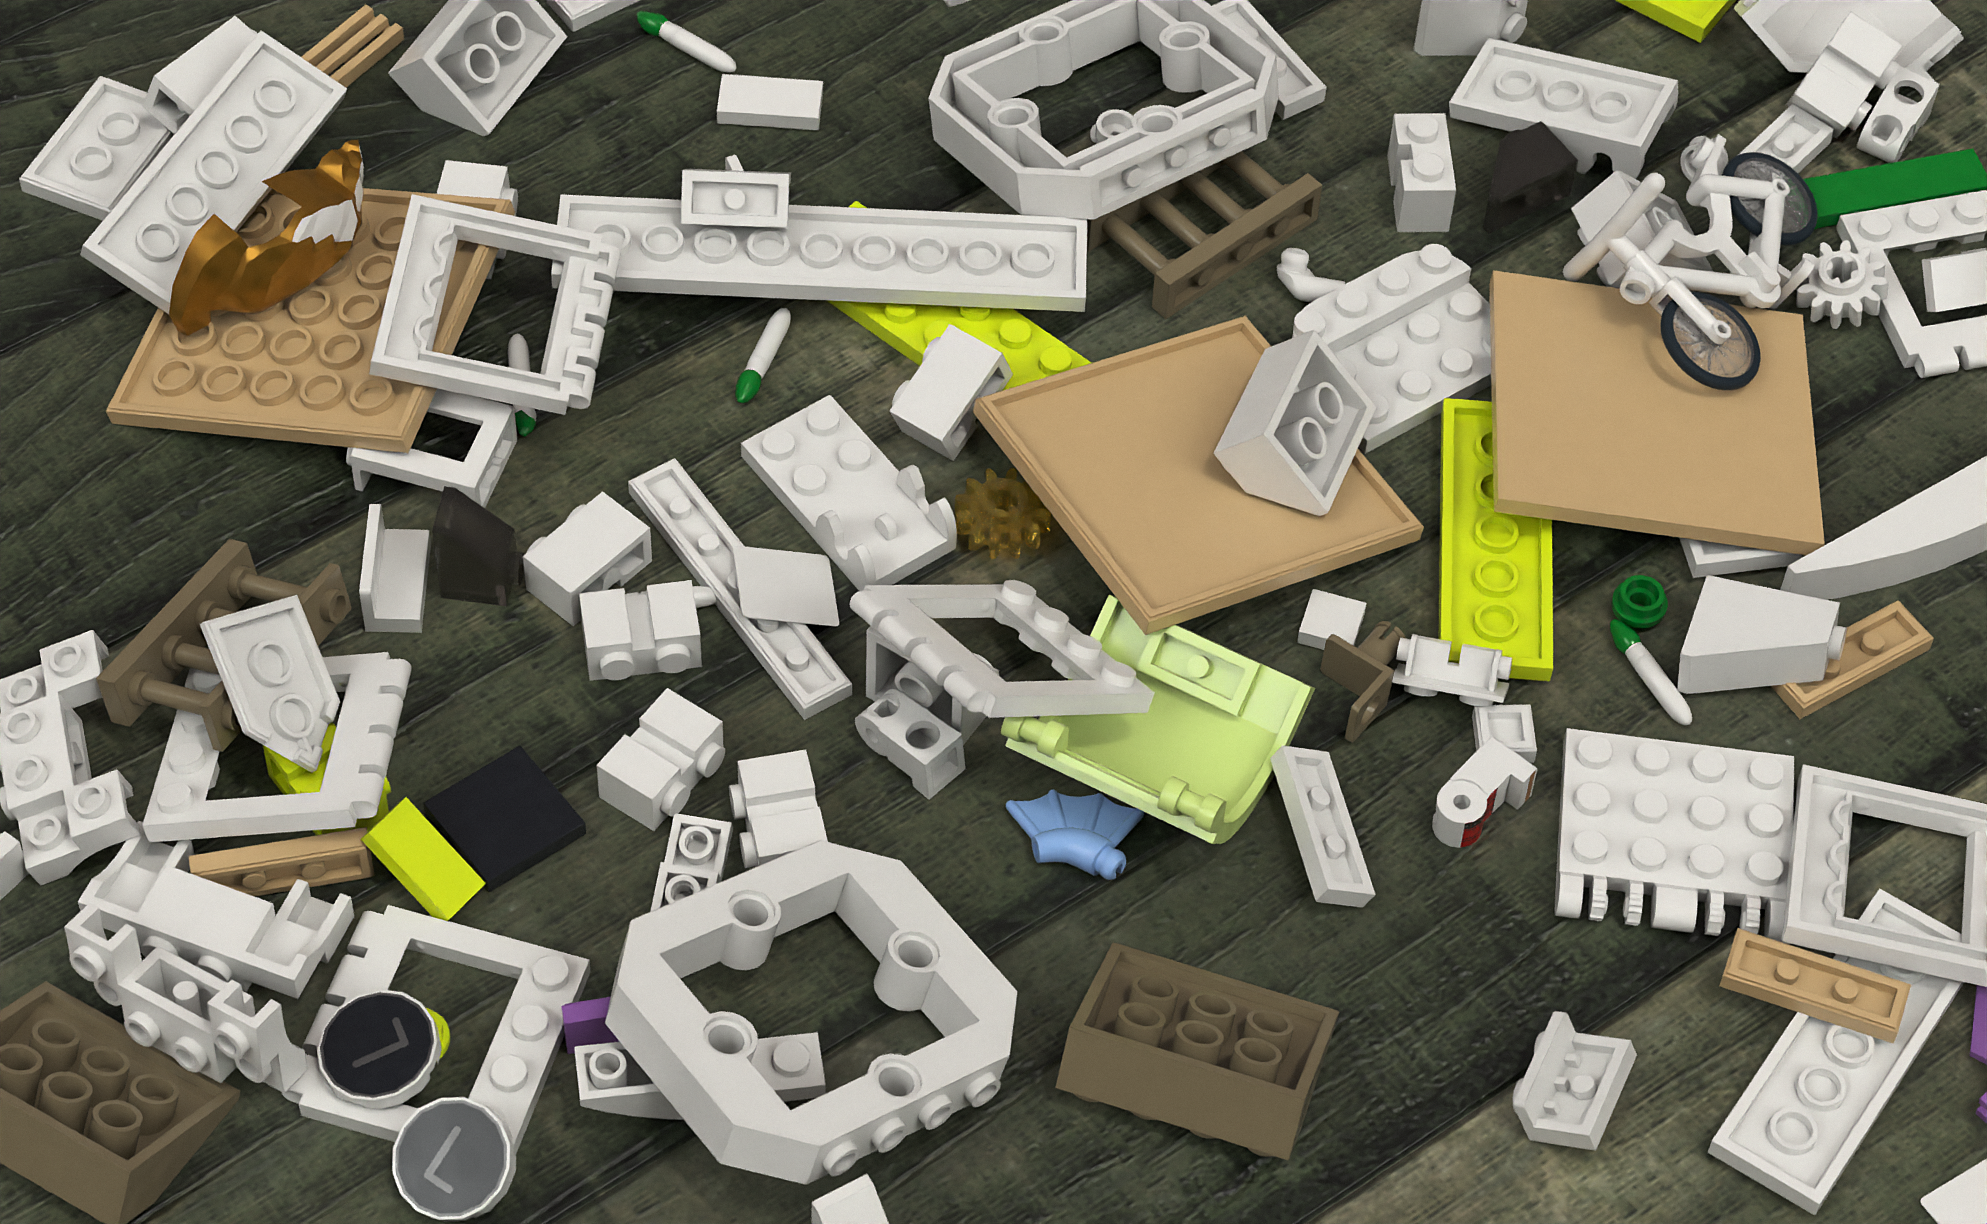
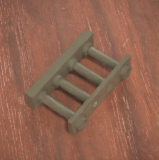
M1241 151L1095 220L1087 219V251L1090 252L1110 238L1116 241L1154 275L1152 308L1164 319H1167L1318 219L1322 184L1307 173L1292 184L1282 185ZM1226 164L1267 200L1254 209L1249 208L1245 210L1206 176ZM1188 188L1228 222L1229 225L1215 234H1205L1168 201ZM1150 213L1189 246L1191 250L1177 259L1172 258L1168 260L1132 229L1130 225Z
M228 539L96 678L111 722L130 727L152 703L202 716L213 750L223 752L242 731L223 681L210 694L171 684L185 667L220 675L210 649L204 648L207 642L200 624L236 613L251 597L274 602L297 595L316 643L319 646L352 609L340 566L329 563L308 587L257 575L248 544Z

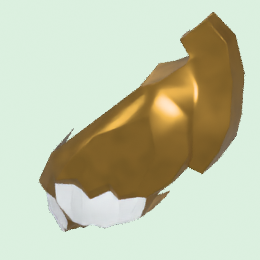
M359 140L347 141L341 149L330 150L322 157L318 167L315 169L288 171L261 181L302 206L296 212L287 228L270 241L248 247L240 235L217 215L213 214L195 233L188 246L172 285L169 316L177 331L189 336L208 326L211 322V311L215 309L241 313L263 312L308 287L350 251L362 222L361 203L363 197L364 164Z

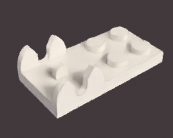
M1488 38L1449 102L1450 118L1564 144L1565 154L1569 163L1581 174H1585L1597 160V153H1604L1612 160L1613 172L1619 170L1636 179L1643 168L1645 154L1663 123L1670 119L1677 106L1678 80Z
M831 395L824 397L741 443V457L859 591L864 590L865 585H893L956 549V521L946 498L944 497L929 505L925 497V485L919 468L915 465H910L898 471Z

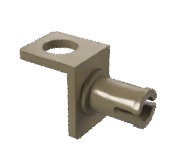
M1388 621L1379 622L1358 647L1353 646L1335 634H1331L1325 643L1320 668L1321 672L1360 696L1351 707L1345 739L1351 743L1361 735L1388 703L1395 670L1387 665L1397 655L1400 638H1405L1404 633L1397 626L1385 638L1383 635L1391 627V623Z

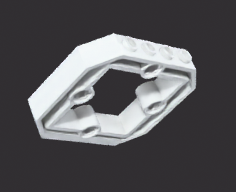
M1071 0L945 56L928 98L934 141L1020 215L1095 220L1267 140L1279 98L1277 58L1275 53L1204 0ZM1138 41H1141L1161 57L1163 83L1167 88L1182 93L1195 92L1202 89L1207 93L1176 108L1166 105H1152L1142 108L1132 117L1131 129L1067 158L1042 138L1039 109L1036 104L1027 99L1013 98L1038 86H1051L1062 83L1071 76L1073 70Z
M819 840L631 920L619 958L605 1024L720 1164L807 1185L827 1174L838 1176L851 1168L858 1159L876 1150L880 1153L887 1152L897 1146L905 1136L924 1127L928 1130L934 1129L944 1123L952 1113L969 1105L979 1107L993 1098L1000 1089L1001 1082L999 1080L1010 1056L1017 990L902 861ZM835 911L880 962L874 979V990L879 999L888 1006L900 1011L921 1009L945 1038L907 1056L900 1054L879 1056L872 1061L866 1075L790 1110L751 1064L758 1044L757 1032L753 1025L744 1017L732 1012L719 1011L709 1014L682 982L681 978L719 961L728 967L738 970L757 968L765 962L774 937Z

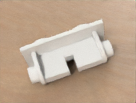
M1412 634L1411 639L1400 638L1396 659L1407 662L1406 664H1398L1392 683L1404 685L1406 692L1419 696H1435L1438 691L1460 695L1459 700L1463 703L1480 707L1491 706L1493 701L1504 702L1509 689V683L1499 682L1498 678L1509 680L1512 658L1502 656V650L1463 644L1459 663L1449 662L1452 641Z

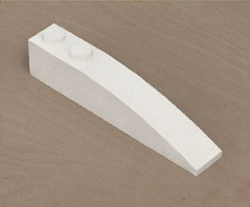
M1987 456L1788 565L1780 590L1824 600L1841 598L1893 586L1921 577L1986 551Z

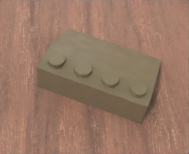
M1113 942L1069 1027L1055 1088L1073 1093L1079 1099L1087 1102H1102L1131 1111L1135 1116L1145 1120H1160L1189 1129L1193 1134L1202 1138H1218L1247 1147L1251 1152L1260 1156H1275L1289 1161L1302 1128L1339 1011Z
M46 981L0 1010V1164L5 1165L41 1186L46 1191L55 1194L105 1224H127L154 1204L239 1100L241 1091L224 1081L219 1083L201 1072H190L183 1068L172 1056L153 1046L145 1047L131 1038L123 1024Z

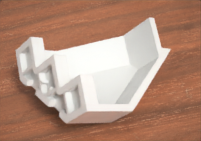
M1739 0L1734 7L1735 11L1789 72L1808 73L1850 12H1853L1902 45L1893 58L1901 67L1932 81L1934 79L1928 74L1927 70L1945 57L1964 39L1961 35L1962 32L1957 26L1946 18L1930 0Z

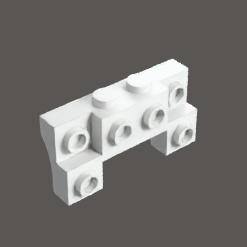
M93 630L40 649L42 664L0 679V771L2 772L4 786L0 788V804L9 820L17 819L25 868L40 885L68 876L78 864L98 851L141 835L139 824L127 811L126 798L133 796V790L118 770H114L92 779L83 723L73 710V708L102 698L96 678L103 671L101 660L108 658L109 653L106 645Z
M141 821L137 822L141 835L126 840L112 862L100 874L91 879L78 900L80 911L89 903L99 907L104 929L117 933L125 924L136 928L140 953L145 958L159 946L227 983L231 979L241 984L243 991L247 992L251 983H255L296 999L301 995L319 961L325 963L330 961L355 917L350 896L340 893L334 905L311 897L309 883L300 879L296 880L280 910L275 915L274 905L271 902L188 873L190 870L188 856L195 855L192 841L178 840L175 847L161 842H149L142 826L143 822Z
M89 903L64 926L72 967L80 976L94 982L96 991L106 1002L114 1006L122 1005L125 1029L131 1038L145 1047L153 1046L175 1058L186 1070L193 1073L201 1072L219 1083H222L238 1068L251 1081L256 1083L264 1082L283 1093L308 1070L305 1050L291 1044L287 1037L280 1003L271 999L255 1015L253 996L242 991L241 984L232 979L227 983L159 946L142 961L136 928L125 924L107 941L100 909L92 903Z

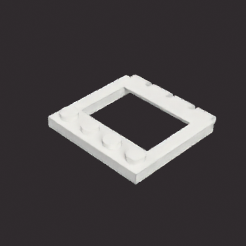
M1987 190L1840 215L1836 230L1842 242L1849 240L1851 252L1857 254L1861 249L1869 247L1871 248L1870 263L1874 261L1885 262L1884 278L1889 280L1887 298L1880 300L1878 315L1904 368L1915 367L1919 377L1926 378L1958 372L1959 361L1965 370L1986 367L1987 315L1922 327L1887 257L1890 250L1908 248L1913 252L1931 250L1936 248L1938 242L1951 239L1957 240L1962 244L1982 241L1987 233Z
M412 194L371 359L369 374L562 415L566 414L567 407L586 409L591 403L596 378L595 369L599 363L605 334L603 327L607 324L613 294L612 286L615 283L621 255L620 250L615 246L601 243V234ZM458 239L564 262L540 374L432 351Z
M1006 580L1004 584L865 585L864 590L855 593L850 600V608L874 629L878 630L885 639L906 657L911 658V661L937 684L944 686V689L970 712H983L989 718L1148 713L1155 693L1136 678L1134 669L1126 664L1115 661L1102 650V644L1098 640L1082 634L1068 622L1069 617L1065 613L1049 607L1036 596V590L1021 581ZM932 618H994L999 623L1016 629L1020 633L1019 640L1031 650L1050 657L1053 660L1051 666L1065 678L1072 680L1006 682Z
M389 652L322 657L336 692H345L320 792L205 801L208 790L215 787L220 771L217 759L220 751L213 750L201 715L177 709L142 825L148 841L163 842L355 827L357 819L374 817L378 811L384 778L387 774L394 745L393 739L396 736L403 708V699L405 698L412 670L410 663L404 659H390ZM190 668L184 687L210 694L222 679L220 675Z
M1803 764L1797 782L1782 942L1987 987V804ZM1853 812L1967 837L1961 942L1844 917Z
M390 905L387 906L384 914L364 911L347 947L352 955L343 956L325 995V999L330 1004H322L302 1046L305 1052L309 1054L306 1055L308 1070L285 1093L282 1092V1095L289 1101L299 1104L300 1113L303 1117L396 1142L402 1125L419 1108L404 1104L379 1110L363 1108L361 1104L353 1103L349 1100L347 1102L336 1096L320 1071L317 1045L324 1024L339 1006L359 994L380 989L388 990L405 950H413L518 979L468 1098L492 1108L508 1124L513 1139L511 1138L514 1145L513 1154L516 1155L564 1038L561 1006L579 1002L591 972L590 960Z

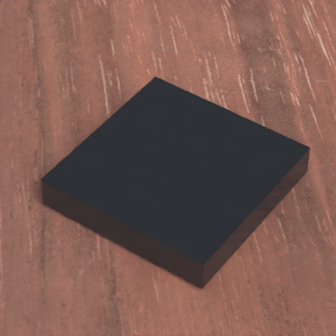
M521 746L514 748L423 802L425 815L447 842L486 883L484 887L489 893L586 834L584 820Z

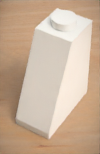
M236 16L232 17L155 74L142 107L175 134L258 33L250 29Z
M1707 575L1680 653L1677 690L1681 693L1694 694L1783 685L1793 682L1823 681L1829 659L1840 660L1845 643L1847 628L1837 626L1840 603Z

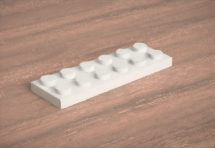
M260 31L82 246L80 255L169 314L172 285L195 233L213 214L217 215L237 233L272 189L261 181L286 172L343 101L347 88L263 31Z
M1880 888L1859 918V920L1961 942V933ZM1836 954L1833 958L1835 960L1911 984L1894 1043L1797 1012L1711 1141L1708 1153L1804 1210L1816 1215L1964 982Z

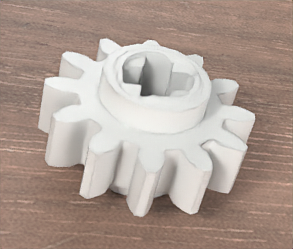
M1844 240L1840 246V251L1835 252L1832 251L1827 243L1823 242L1820 245L1819 258L1808 253L1802 255V260L1806 258L1814 264V267L1808 277L1795 289L1797 291L1796 306L1798 308L1811 306L1810 321L1812 322L1822 319L1824 315L1830 316V323L1833 329H1837L1841 324V318L1848 317L1850 322L1856 327L1861 326L1862 311L1877 316L1880 310V300L1887 298L1889 280L1884 278L1885 262L1874 261L1870 263L1871 248L1869 247L1861 249L1857 254L1852 253L1849 240Z

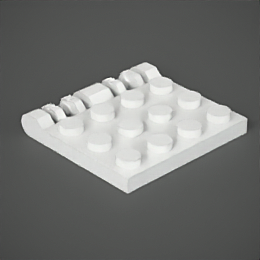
M1567 728L1563 741L1555 916L1579 919L1583 900V887H1589L1588 920L1602 921L1608 906L1606 891L1614 890L1625 892L1623 916L1625 917L1624 922L1627 925L1638 926L1640 924L1643 894L1651 895V928L1693 933L1697 917V901L1705 902V934L1715 936L1720 934L1725 921L1723 906L1726 904L1741 906L1740 929L1758 934L1760 909H1765L1764 937L1782 942L1793 834L1794 756Z

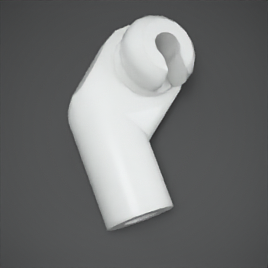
M1288 248L1282 252L1281 264L1277 265L1278 278L1298 300L1313 302L1345 285V281L1315 277L1310 269L1307 268L1309 255L1306 251L1298 248Z

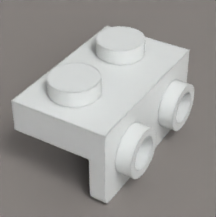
M1554 1011L1546 1030L1542 1031L1536 1039L1534 1057L1525 1077L1517 1082L1513 1092V1108L1516 1114H1518L1529 1140L1596 1151L1637 1056L1631 1040L1576 1033L1566 1012Z

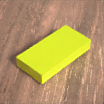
M407 797L396 804L361 838L365 845L432 917L446 921L450 920L486 884Z

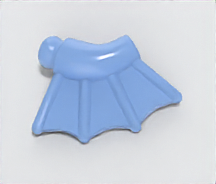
M1050 790L1048 794L1031 801L1009 800L1005 804L1008 812L1031 838L1032 850L1037 863H1068L1093 876L1100 874L1106 880L1116 879V872L1120 874L1123 872L1126 866V856L1122 851L1115 849V847L1144 816V811L1117 805L1101 793L1074 797L1058 793L1056 790Z

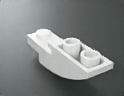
M818 1032L758 1039L751 1064L783 1102L818 1098L825 1094L826 1085ZM621 1042L574 1047L580 1106L635 1117L683 1119Z

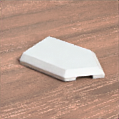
M294 595L201 623L200 627L243 734L311 773L316 771L323 753L321 745L329 723L334 721L340 700L298 596Z

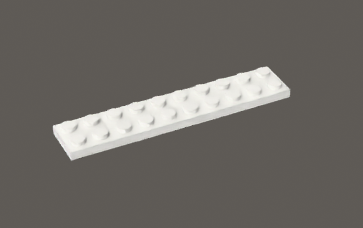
M560 195L557 225L601 234V243L615 246L620 250L621 255L615 283L612 286L613 291L1085 312L1087 219L789 205L788 228L681 224L682 200ZM553 260L551 271L552 288H559L563 261Z

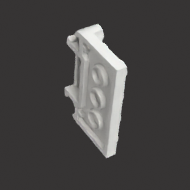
M1429 244L1423 247L1421 251L1409 252L1398 256L1314 300L1295 316L1292 338L1315 329L1377 407L1359 445L1364 454L1440 414L1444 398L1465 400L1491 386L1490 304L1469 283L1471 268L1460 259L1451 256L1450 251L1443 245Z

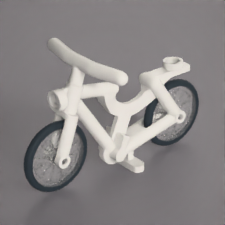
M1719 134L1713 140L1707 137L1703 138L1688 160V163L1697 168V171L1686 193V200L1692 206L1707 208L1710 224L1709 230L1706 233L1697 236L1691 235L1684 229L1680 221L1670 220L1664 224L1644 250L1640 251L1625 234L1665 187V179L1661 174L1650 173L1594 238L1564 266L1563 275L1568 281H1579L1611 250L1624 264L1623 268L1627 271L1620 285L1621 295L1625 300L1633 304H1644L1649 301V304L1661 315L1660 329L1662 339L1675 363L1687 375L1705 386L1718 390H1734L1751 382L1759 370L1761 355L1758 340L1748 322L1731 305L1715 296L1700 292H1690L1689 290L1740 296L1741 302L1749 308L1759 307L1775 310L1808 277L1814 267L1812 262L1804 258L1790 272L1779 264L1780 245H1795L1806 240L1816 227L1818 212L1814 196L1802 177L1789 165L1773 156L1758 152L1739 154L1727 163L1722 175H1718L1717 161L1727 140ZM1732 214L1742 226L1750 231L1748 255L1730 237ZM1668 253L1678 258H1699L1715 254L1729 269L1730 273L1662 266L1659 264Z

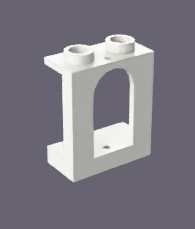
M437 388L427 412L481 425L464 462L410 448L409 453L348 447L346 462L347 465L352 466L355 490L363 491L372 473L454 494L458 517L479 522L517 442L514 406Z

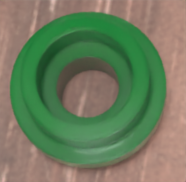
M1635 575L1627 578L1617 586L1613 593L1611 606L1616 617L1626 625L1635 628H1649L1663 620L1668 608V600L1662 585L1657 580L1645 575Z

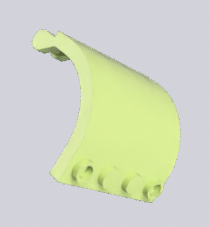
M1108 595L1090 636L1098 640L1102 644V650L1115 661L1126 664L1134 669L1136 678L1155 692L1148 713L1041 716L1038 719L1033 716L1005 717L1001 727V734L1008 737L1005 746L1211 844L1225 843L1245 823L1275 775L1270 758L1282 745H1290L1315 688L1179 625H1173L1145 635L1115 596Z

